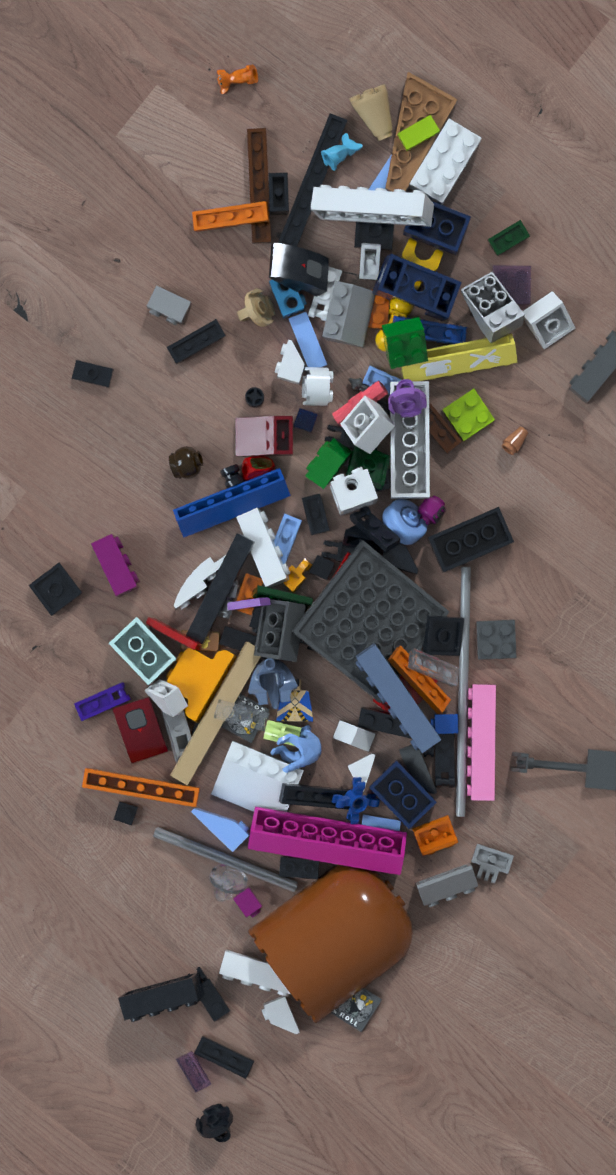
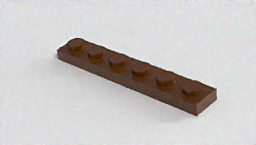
M266 128L247 129L250 203L268 202L270 220ZM270 221L251 224L252 244L271 243Z

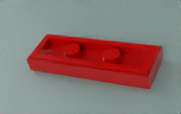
M148 617L146 625L193 650H200L203 645L155 618Z

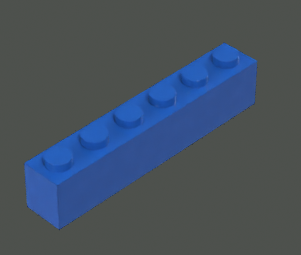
M278 468L173 509V512L184 538L229 521L255 508L265 507L276 501L283 500L291 495L281 469Z

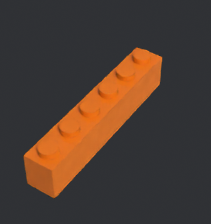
M85 768L82 783L83 788L197 807L200 787L92 768Z

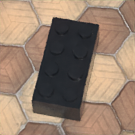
M499 507L427 538L442 573L514 543Z
M199 972L125 992L118 1000L124 1021L130 1019L131 1022L141 1020L147 1014H149V1017L161 1014L160 1012L165 1009L168 1012L177 1010L183 1004L186 1007L196 1005L197 1002L201 1001L200 998L205 993Z

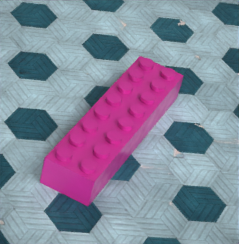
M255 807L248 849L401 875L407 832Z

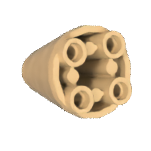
M385 84L363 91L361 96L358 94L349 98L353 108L373 135L378 138V141L392 136L391 130L393 129L389 99Z

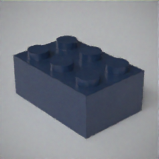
M433 202L434 209L431 227L405 226L404 236L456 255L471 216Z
M397 760L369 786L408 829L437 803Z

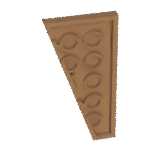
M409 72L406 77L385 187L390 192H394L395 189L407 191L410 182L438 136L436 134L406 151L397 134L429 115L432 116L441 131L458 100Z

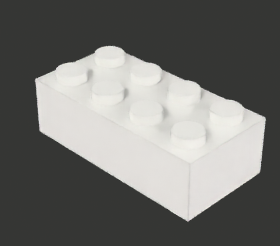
M448 119L410 182L409 188L413 191H423L431 201L443 205L482 138L453 120Z

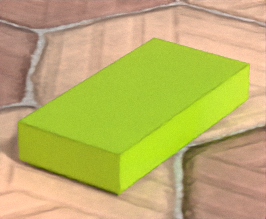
M429 115L399 132L397 136L406 151L440 133V130L432 116Z

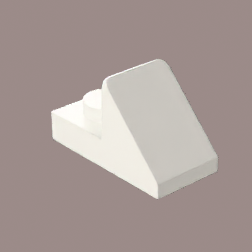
M362 243L359 279L377 280L381 244Z

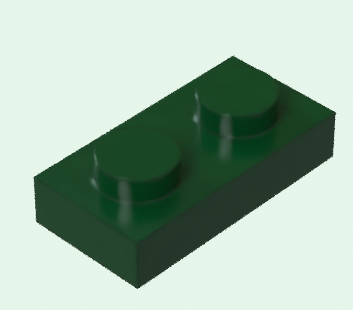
M519 220L487 241L496 256H499L529 238L530 235L522 221Z

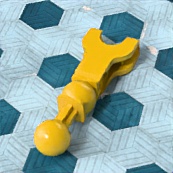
M410 238L401 258L436 272L443 256V251L436 249L430 259L420 260L415 254L417 241ZM416 281L414 284L417 291L422 283L420 281ZM392 298L388 312L391 317L388 324L393 323V316L407 318L413 311L414 305ZM381 329L376 334L375 342L380 350L386 352L383 331Z

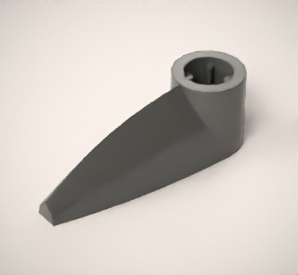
M412 744L399 749L403 762L413 778L427 791L436 794L437 790L420 749L416 751Z

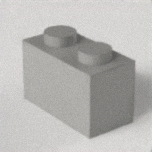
M156 285L147 304V309L150 310V314L156 317H160V315L166 317V321L173 325H177V323L182 325L192 303Z

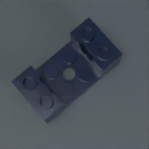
M390 254L384 259L372 293L388 300L392 298L399 299L426 310L425 315L444 321L450 316L462 282ZM416 281L423 283V291L419 292L415 289L414 284Z

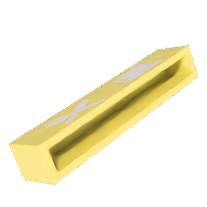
M511 333L493 343L484 338L427 349L428 361L401 367L403 379L423 381L460 373H470L481 369H491L497 366H507L517 363L515 341Z

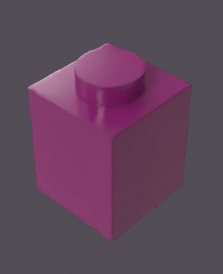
M247 887L233 897V900L246 918L248 916L253 918L261 912L259 908L262 907V904L250 887Z

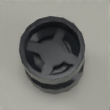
M237 464L220 471L222 477L226 480V488L244 482L243 477L239 475Z

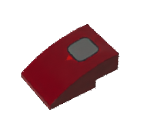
M150 697L113 708L131 763L168 752Z

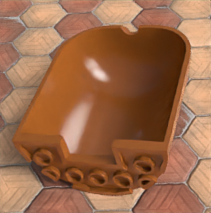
M336 865L248 930L250 936L255 939L254 942L260 952L267 955L265 957L266 961L294 999L301 1001L300 1006L308 1016H312V1020L315 1023H318L397 964L410 948L413 930L410 917L403 907L406 903L400 895L396 897L393 894L392 890L394 887L388 879L384 881L376 871Z

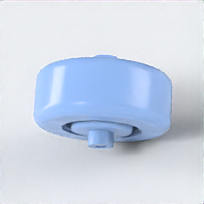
M396 499L383 511L382 521L400 538L401 544L412 545L426 534L427 524L425 520L419 519L421 516L418 513L419 507L407 499Z

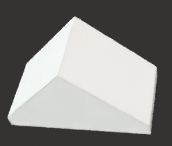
M340 720L333 738L369 752L375 733Z
M372 753L348 765L353 778L361 777V782L365 781V786L375 758V754Z

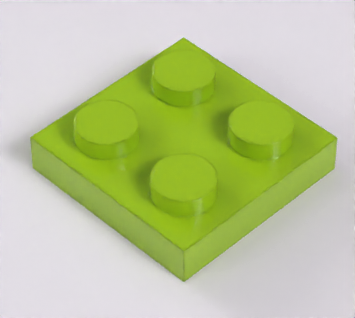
M474 388L442 409L463 442L495 421Z

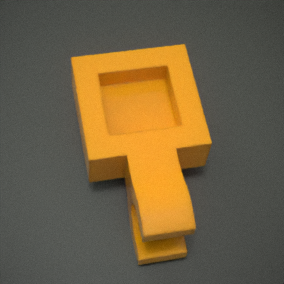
M304 559L297 568L291 565L289 567L290 574H288L290 580L283 583L292 592H295L307 579L303 574L311 568L312 564Z

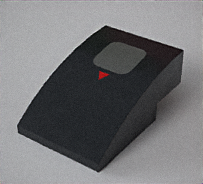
M280 243L271 244L270 279L296 292L304 290L316 297L327 292L328 257L297 246Z

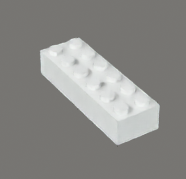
M320 185V187L313 188L311 210L321 220L430 227L434 203L423 191L419 190L407 193L401 189H395L394 192H390L383 188H376L374 191L368 190L365 187L350 189L347 186L332 188L329 185Z
M412 381L414 387L423 391L426 395L427 407L421 410V414L404 418L401 417V414L395 412L394 415L390 412V419L395 425L390 431L391 499L430 498L429 381ZM390 382V394L397 390L398 382Z

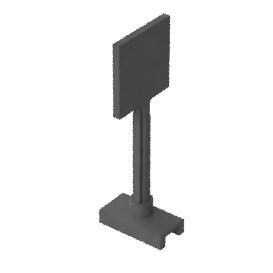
M588 749L587 764L534 760L527 753L512 752V756H517V768L511 767V771L527 773V769L545 768L585 772V788L616 790V752Z

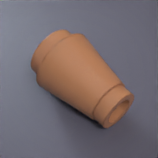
M519 426L518 429L503 440L502 448L510 455L518 453L528 435V431Z

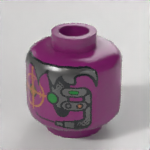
M437 496L424 499L418 508V513L421 515L419 519L425 520L427 525L430 523L437 524L446 512L444 501Z

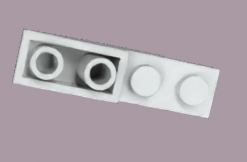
M225 556L215 563L209 557L192 572L176 597L174 603L176 609L179 607L181 610L191 604L189 600L196 596L198 599L207 593L205 589L208 587L204 581L206 579L211 581L215 578L216 572L219 570Z

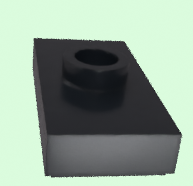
M76 360L72 379L109 388L114 369Z

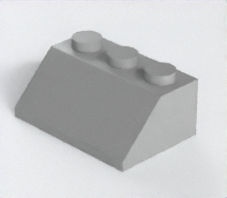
M335 281L322 337L327 341L363 348L374 305L375 294L372 293V290L354 284Z
M468 863L418 881L416 886L423 905L432 907L439 904L438 900L446 898V901L456 898V894L464 891V894L475 891L474 887H477L478 883L472 865Z

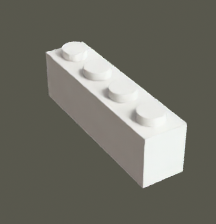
M255 508L237 516L236 518L244 536L255 541L251 554L265 587L272 588L290 580L288 574H290L289 568L286 563L283 564L280 558L283 556L279 546H275L273 541L276 539L274 532L271 528L268 529L266 522H268L266 513Z
M229 950L225 951L219 974H222V978L231 981L236 978L241 980V984L252 986V983L260 985L259 989L270 991L271 989L278 990L277 994L289 997L290 992L267 961Z

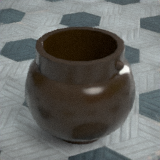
M187 446L177 449L175 453H171L169 455V465L175 478L179 479L181 477L184 479L196 477L201 470V466H203L201 453Z

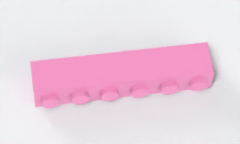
M472 684V688H468V700H471V708L468 707V719H471V727H468L467 736L471 738V746H467V758H471V765H467V777H471L470 785L467 784V796H470V800L495 801L496 685Z

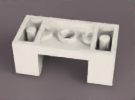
M362 467L351 471V475L344 476V474L333 477L334 481L330 482V489L340 516L359 510L364 506L376 504L378 497L368 469L363 470ZM353 484L357 489L349 490L347 485Z

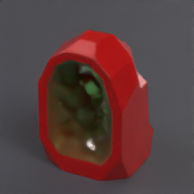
M265 456L244 458L241 466L243 479L247 481L275 470L273 460Z

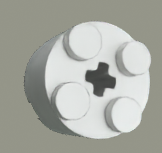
M304 367L307 375L302 378V398H306L303 405L327 406L333 400V391L330 390V383H333V371L323 367Z

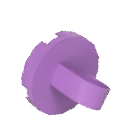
M403 379L398 382L397 390L391 393L388 398L389 410L392 414L395 415L396 412L404 418L419 415L421 410L427 407L426 395L423 391L415 388L411 380Z

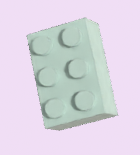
M138 617L109 642L112 648L148 685H151L177 659Z

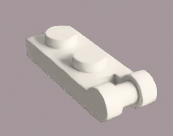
M329 267L327 292L317 297L314 296L308 314L309 317L314 318L316 316L326 322L335 281L340 280L342 270ZM318 304L325 306L324 311L317 309Z

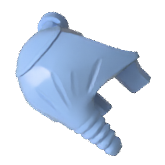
M310 725L301 728L299 737L294 734H287L277 741V745L286 742L292 743L299 749L297 752L289 751L284 745L273 748L270 752L272 756L280 754L282 760L291 763L282 769L285 773L310 765L321 756V742L311 732L312 728Z

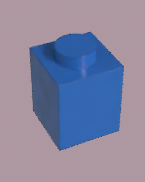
M435 714L434 718L430 719V723L437 734L458 733V714Z

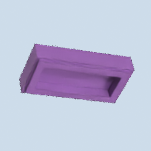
M256 598L229 602L227 604L228 610L271 605L270 598Z

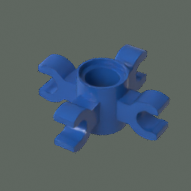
M361 777L353 778V789L347 791L345 796L335 794L332 798V803H336V808L349 806L347 820H351L350 824L359 823V813L363 812L367 806L379 807L380 799H376V794L362 795L365 789V781L361 782Z

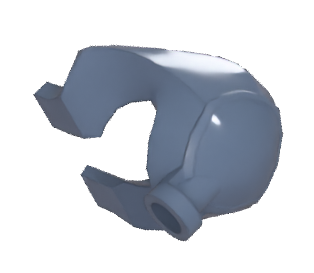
M267 658L259 663L254 670L248 692L256 696L258 705L268 704L269 697L273 709L276 710L279 707V699L281 703L291 701V692L297 689L298 685L293 674L283 662Z

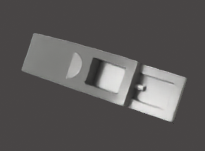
M161 710L166 732L170 738L175 763L177 764L191 739L190 730L184 711L172 717Z

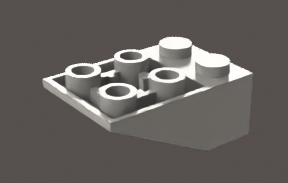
M493 272L460 290L480 330L490 343L495 342L523 325L525 314Z

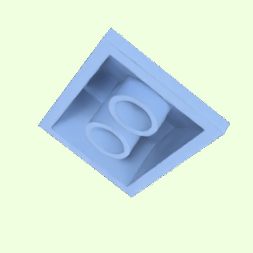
M196 807L191 811L232 852L250 834L247 832L249 830L248 826L242 821L238 823L234 819Z

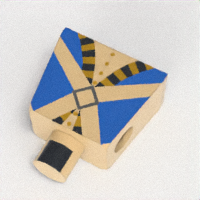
M295 679L298 687L292 690L290 702H279L276 721L313 722L309 691H302L301 679Z

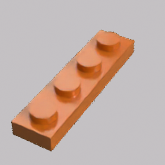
M266 201L192 212L195 232L270 221L268 202Z
M402 646L397 647L388 661L437 714L443 713L451 699Z

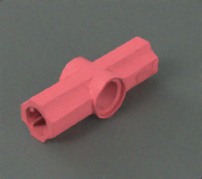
M377 381L365 391H361L349 399L348 403L333 412L332 415L341 426L340 423L364 396L377 402L386 396L388 392L385 386L380 381Z

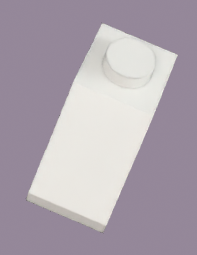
M161 679L145 689L147 695L164 713L172 717L182 713L183 709L188 706L179 687Z
M281 996L264 1003L262 1013L265 1020L269 1019L271 1024L294 1034L300 1033L286 996Z

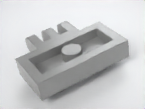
M477 844L471 862L480 865L476 878L480 879L482 872H485L484 880L488 881L491 874L493 875L491 883L495 884L499 871L506 874L509 873L514 855Z

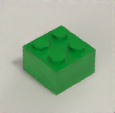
M419 317L382 325L386 357L391 369L428 361L424 328Z
M335 438L330 442L326 441L316 453L319 457L316 456L307 466L308 472L305 476L322 489H325L352 451Z

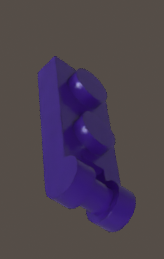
M124 682L74 703L81 721L131 700L129 694L127 695L125 692ZM117 691L120 698L114 700L112 693Z

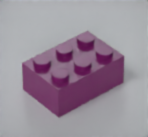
M110 534L91 543L115 596L120 597L139 588L137 583L140 580L135 571L131 572L129 566L132 563L128 555H123L121 549L124 547L118 536L115 537L113 534Z

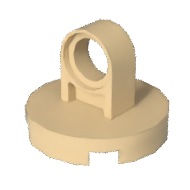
M256 288L246 294V308L237 312L240 321L251 319L260 327H265L274 321L272 320V316L275 315L273 304L268 295L264 297L261 289Z

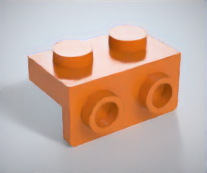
M448 815L412 828L422 856L434 854L438 850L450 848L458 843Z

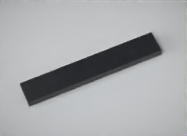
M240 533L236 534L186 636L201 644L205 643L255 541Z

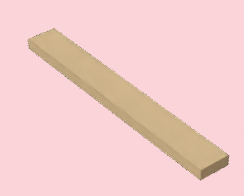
M245 642L170 774L171 777L187 786L260 659L259 656H254L255 646L251 643Z

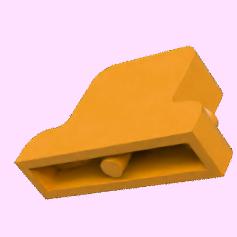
M191 648L180 652L176 659V666L174 669L171 668L166 678L167 683L179 687L183 697L188 699V706L184 709L188 718L197 723L200 722L237 656L227 650L218 651L213 659Z

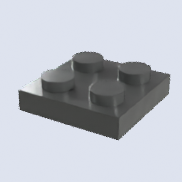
M515 620L476 621L478 660L517 658Z

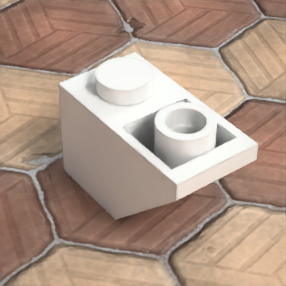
M288 340L287 344L283 343L280 353L283 355L282 362L277 363L275 373H278V379L299 385L305 364L293 342Z

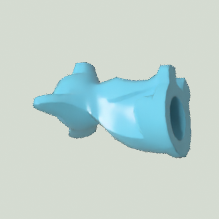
M345 133L342 136V145H335L321 151L323 162L335 171L337 165L344 161L347 155L352 156L356 151L362 149L363 145L349 139V135Z

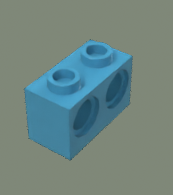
M274 280L269 281L283 319L305 310L304 305L307 303L303 294L299 295L298 292L292 289L284 291L280 288V283ZM294 299L298 305L295 308H289L287 306L288 300Z

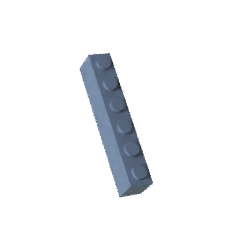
M373 643L356 655L358 661L355 664L361 672L365 670L368 674L367 681L372 688L374 686L377 687L379 690L377 695L382 703H388L390 706L388 711L394 719L398 718L402 724L399 727L405 735L409 733L412 738L410 743L416 751L420 749L423 753L441 741L440 736L376 644Z

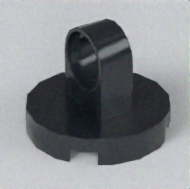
M222 1104L211 1105L202 1111L204 1115L200 1119H196V1129L204 1138H214L218 1142H226L231 1137L230 1126L233 1122V1114L228 1106L223 1107Z

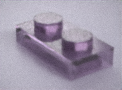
M192 1051L176 1059L195 1093L211 1085L207 1074Z

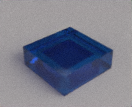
M299 408L293 427L312 433L318 414Z

